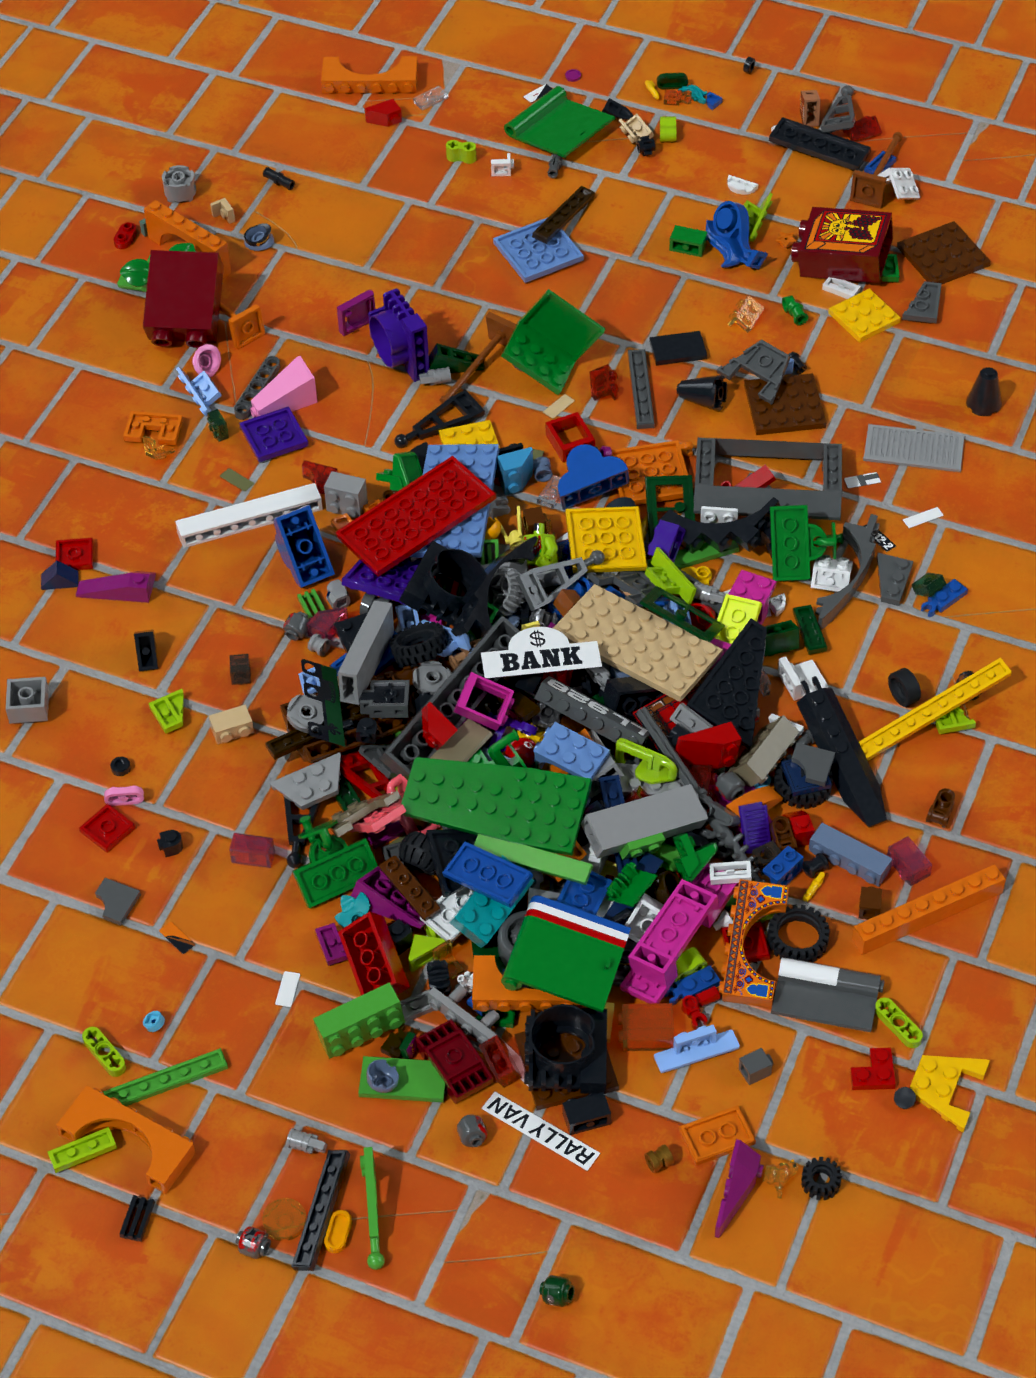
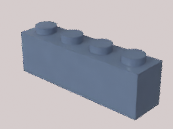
M821 823L810 838L809 851L814 855L822 853L831 864L840 866L850 874L857 875L870 884L879 887L891 871L893 860L891 857L824 823Z

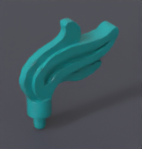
M688 85L678 89V91L683 93H691V98L694 101L706 104V99L703 96L707 95V91H702L698 86Z

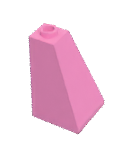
M301 356L296 357L251 400L252 408H250V412L253 418L288 406L293 412L317 403L315 378Z

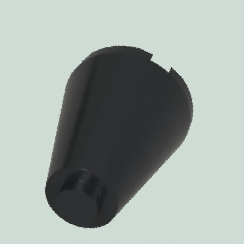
M990 367L983 368L980 371L967 396L966 405L976 415L991 416L992 413L999 412L1002 406L998 373Z
M722 375L682 380L677 385V394L682 399L720 411L724 407L721 406L722 402H726L727 382L723 381L725 376Z

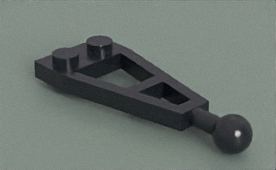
M464 390L450 397L412 426V432L406 435H397L394 440L395 445L399 448H404L410 440L416 437L421 440L439 434V430L471 423L484 416L485 410ZM452 406H455L464 415L445 423L439 418L440 415ZM431 422H433L436 425L431 428L422 430Z
M284 797L289 845H293L292 853L287 857V864L292 868H298L303 862V858L300 855V846L306 845L308 837L299 839L298 836H294L293 824H302L299 820L306 815L292 814L291 802ZM321 802L311 806L308 815L311 817L312 826Z

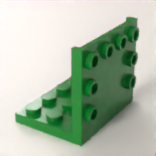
M548 289L518 321L501 357L559 395L575 362L604 333L605 328Z

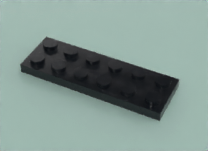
M784 117L781 118L769 135L770 142L854 171L860 169L871 151L869 146L828 132L822 133V130Z

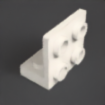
M888 168L877 175L887 178L886 184L892 182L897 199L920 198L919 190L910 168Z
M701 507L700 522L726 523L738 520V509Z
M829 555L820 556L814 563L811 588L837 592L842 590L850 582L853 561H849L848 558L844 557L833 560Z
M786 656L779 658L778 675L794 701L801 699L805 695L800 683L801 681L805 680L807 682L810 693L816 691L812 683V677L814 676L818 678L821 688H828V684L813 660L793 665Z

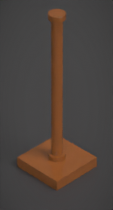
M900 132L894 133L892 142L873 174L858 170L854 171L850 201L882 208L887 178L877 175L883 171L898 142L903 139V135Z
M491 312L486 315L488 336L491 341L447 394L440 398L442 404L457 393L498 343L504 346L507 345L517 324Z

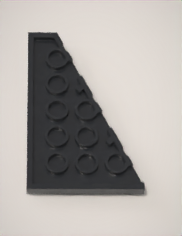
M752 618L686 705L713 726L732 722L742 739L741 744L748 749L753 744L767 628Z
M456 829L427 830V841L429 842L430 853L443 897H448L464 889L465 886L444 877L442 872L463 843L466 841L474 845L478 835Z

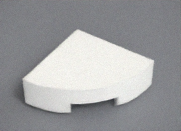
M784 593L769 598L770 609L775 616L780 615L786 605Z

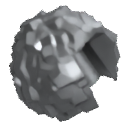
M538 608L531 612L529 621L530 623L539 621L540 627H548L551 622L556 625L558 618L556 612L550 613L545 611V609Z
M542 702L536 703L541 712L531 718L539 731H546L548 727H552L554 722L560 724V712Z

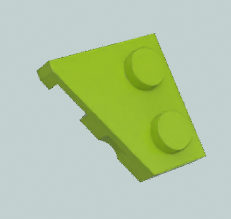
M182 689L148 703L150 710L165 734L183 727L184 693Z

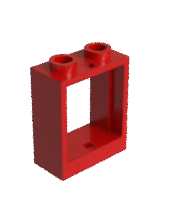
M578 412L545 422L546 436L562 463L567 462L569 452L576 446L587 444L595 447V439ZM577 427L583 438L563 444L557 433Z

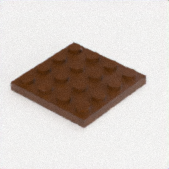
M955 221L897 242V248L927 282L945 284L989 267L991 262Z
M813 373L783 376L772 405L759 398L758 395L767 384L766 381L762 379L744 380V388L756 435L826 428L827 423Z
M525 1032L514 1034L524 1071H529V1066L525 1065ZM557 1034L544 1041L539 1053L552 1061L572 1062L581 1058V1052L585 1048V1043L579 1037L572 1034ZM607 1050L606 1093L618 1091L619 1084ZM533 1089L531 1091L536 1111L561 1105L572 1098L579 1099L589 1095L580 1094V1089H572V1092H567V1089H559V1092H554V1089H546V1091Z

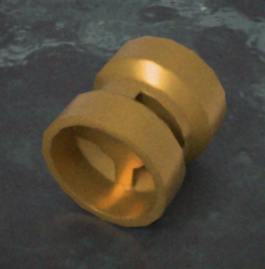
M665 1144L659 1146L656 1151H649L644 1154L646 1163L653 1173L660 1171L663 1166L668 1167L674 1164L673 1156Z

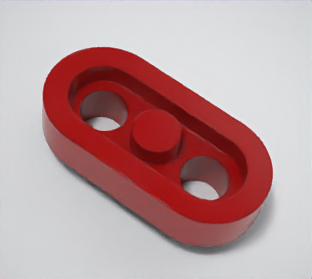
M126 222L120 226L113 239L117 249H126L131 245L137 234L134 223Z

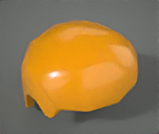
M488 517L485 539H496L502 530L501 523L496 517L494 519Z

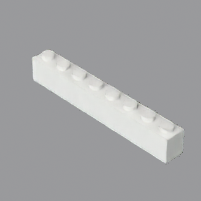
M312 483L175 521L177 533L182 547L186 548L274 524V518L310 505L312 513L323 510L322 500L316 484Z

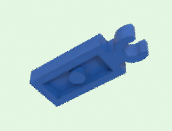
M953 579L929 596L928 602L922 604L921 611L929 609L928 617L934 616L936 610L941 613L967 595L968 589L956 579Z
M708 966L674 982L675 988H669L664 997L673 996V998L669 999V1005L673 1006L678 1003L679 999H683L687 995L695 997L697 993L710 987H718L721 980L712 967Z

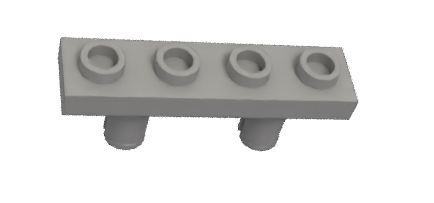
M458 985L448 997L434 987L428 992V1003L433 1010H439L445 1015L447 1020L452 1019L454 1023L461 1027L465 1034L476 1038L482 1047H487L493 1051L498 1046V1035L490 1030L500 1019V1015L495 1010H490L480 1021L475 1019L458 1006V1003L468 993L461 985Z

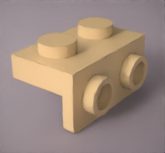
M635 114L625 123L622 119L618 120L621 124L619 128L624 134H629L627 137L632 144H637V141H640L642 136L649 135V139L654 136L653 132L638 114Z

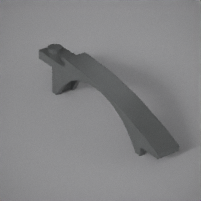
M871 514L866 527L847 522L843 525L844 540L856 553L860 569L856 577L845 588L834 594L817 599L816 605L822 606L816 608L815 611L816 615H820L818 624L821 630L847 605L868 572L875 556L876 543H874V534H878L880 524L877 523L878 515Z

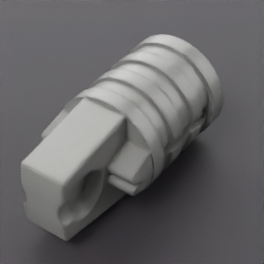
M449 367L431 369L427 373L419 374L420 383L437 385L451 382Z
M697 581L694 583V586L697 588L694 598L711 604H715V602L723 603L726 593L717 591L718 588L704 585Z
M294 1128L290 1130L286 1141V1147L298 1149L312 1154L313 1151L325 1153L327 1144L317 1140V1135L301 1132Z

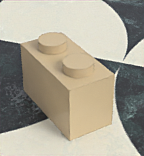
M246 704L209 715L210 727L217 744L226 743L254 733L253 722Z

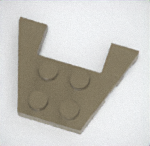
M394 791L369 800H363L359 803L355 801L347 806L348 810L344 812L339 811L331 816L332 820H337L338 823L332 826L330 830L337 837H340L353 829V823L379 807L389 806L400 799L401 796L398 791Z

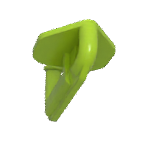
M624 738L617 740L615 750L616 763H626L624 752L642 759L635 769L637 779L648 784L670 782L677 779V766L666 756Z

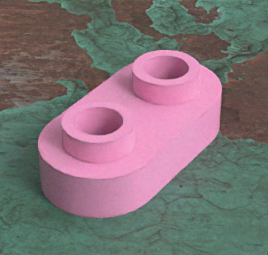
M138 786L111 787L104 793L105 803L111 806L139 804L144 800V790Z

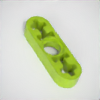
M878 999L875 1005L877 1017L905 1046L909 1048L919 1047L923 1037L922 1031L891 999ZM881 1006L884 1008L888 1007V1011L886 1009L881 1010ZM900 1019L904 1022V1025L900 1027L895 1026L893 1021ZM909 1035L912 1037L916 1036V1040L914 1038L909 1039Z
M89 1027L83 1031L84 1045L108 1074L113 1077L121 1076L126 1071V1064L124 1058L97 1027ZM89 1036L96 1037L98 1043L95 1044L92 1038L89 1039ZM102 1048L110 1049L107 1055L98 1054ZM113 1058L114 1063L116 1065H119L120 1067H112V1063L110 1060H112Z

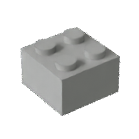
M331 471L324 485L326 510L341 515L347 513L349 517L358 518L364 513L363 505L368 504L366 479Z
M46 677L7 679L6 713L9 724L48 721L49 688Z

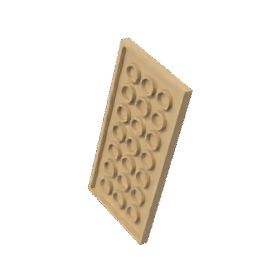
M596 584L553 627V629L563 633L568 638L570 644L597 641L602 662L679 702L684 699L723 653V649L699 639L684 629Z

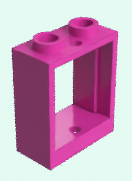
M471 672L453 712L497 731L500 725L504 726L508 715H505L507 708L511 709L515 699L512 698L514 691ZM474 686L504 699L496 720L465 707Z

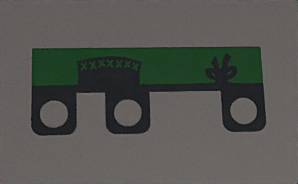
M302 659V671L318 677L320 681V687L304 683V694L308 698L322 702L324 726L308 722V733L312 737L345 747L336 669ZM306 663L312 664L315 667V672L307 671L304 665ZM307 688H315L318 692V696L310 695L307 691ZM311 727H319L322 730V735H315Z

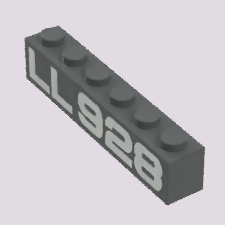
M551 676L542 681L534 699L615 743L619 738H624L644 747L650 735L648 730Z

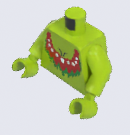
M534 523V533L523 536V541L534 536L538 538L531 550L535 558L532 561L527 560L528 566L542 567L558 563V546L555 542V536L553 534H545L544 523Z

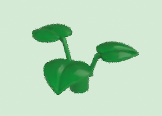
M192 243L176 244L169 249V251L196 252ZM133 259L121 268L120 274L130 285L142 287L147 284L149 262L144 259Z

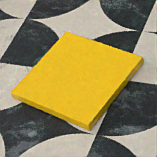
M639 506L565 510L571 560L580 557L585 560L595 550H600L605 555V560L602 564L588 566L586 573L646 571L647 561ZM576 564L572 565L573 573L578 571Z

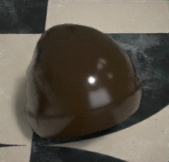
M671 870L657 875L651 887H649L651 897L665 904L680 882L678 875Z

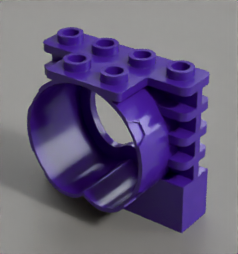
M396 288L383 294V307L368 313L370 337L380 358L387 367L393 368L405 364V370L412 380L416 382L420 380L419 374L427 373L429 370L427 326L418 313L414 314L413 308H410L409 303L405 301L404 296L400 295V291Z

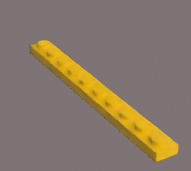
M1000 657L859 741L867 761L1011 676L1012 671Z

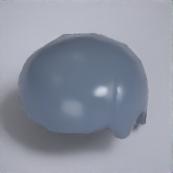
M385 1059L374 1060L368 1065L366 1073L367 1083L373 1090L380 1093H388L397 1087L399 1074L396 1071V1066H389Z

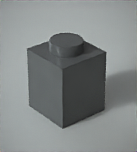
M762 1048L739 1058V1071L749 1085L770 1076L772 1073L773 1060L769 1054H765Z

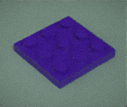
M289 406L239 423L258 462L309 446L308 440Z

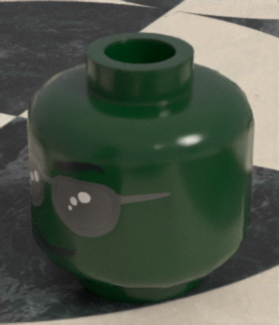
M550 1275L546 1278L545 1282L541 1283L539 1292L546 1304L565 1307L573 1300L575 1288L568 1278Z

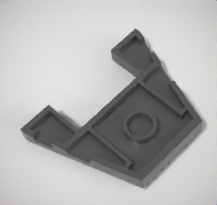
M760 340L743 351V354L739 357L729 360L727 365L720 366L717 369V373L725 376L728 380H731L740 368L754 374L767 382L758 393L759 398L772 405L790 361V356L769 343Z
M643 571L620 572V575H614L611 572H603V575L596 576L595 572L588 574V580L598 586L614 583L620 587V590L628 592L631 595L625 596V600L639 607H643L639 604L640 601L655 587Z

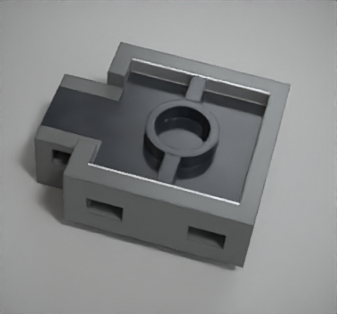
M371 680L370 690H363L360 696V713L369 714V718H408L410 681Z

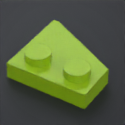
M960 707L934 721L939 734L972 729L976 726L975 720H969Z

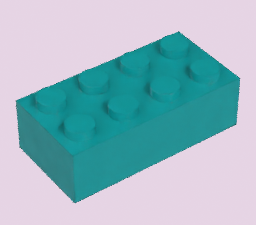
M503 855L500 857V858H502V859H505V860L509 861V860H508L506 857H504ZM531 879L511 908L473 891L449 923L482 948L493 937L533 884L534 880Z

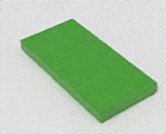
M363 1056L358 1091L359 1097L444 1103L446 1083L430 1060ZM385 1059L389 1066H396L399 1082L397 1087L391 1092L380 1093L368 1085L366 1077L367 1068L374 1060Z

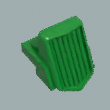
M410 451L395 453L393 455V469H384V472L376 473V480L390 482V490L399 491L422 476L423 473L416 453Z
M687 833L678 834L672 837L680 856L674 858L673 861L681 880L683 879L691 883L715 855L718 846L716 843H709L694 850L695 842L693 838L688 836Z

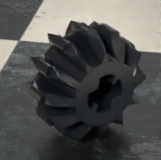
M445 960L428 962L427 973L430 990L434 987L444 995L450 993L451 984L447 962Z

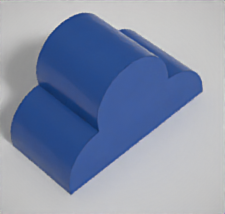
M592 445L576 446L567 456L568 472L560 478L558 483L560 504L562 509L565 510L629 484V471L626 464L620 458L614 456L603 457L601 452Z
M310 505L274 518V526L277 533L275 540L279 553L300 588L335 574Z

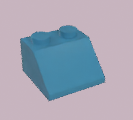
M532 447L497 456L498 481L505 495L522 491L532 477Z

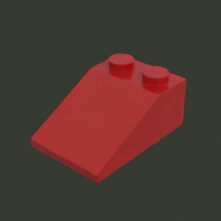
M727 722L678 737L675 751L686 766L719 769L730 767L736 763L742 739L732 722Z

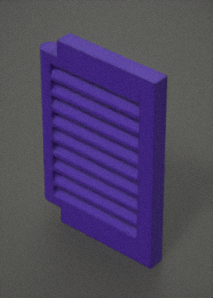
M755 802L738 806L743 845L747 844L749 846L745 854L767 850L768 845L772 844L767 805H762V802Z

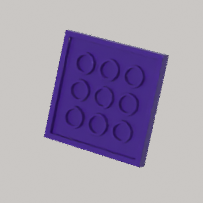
M406 558L379 577L359 560L342 578V585L370 595H377L384 599L400 602L399 599L421 560L417 559L411 563L409 558Z

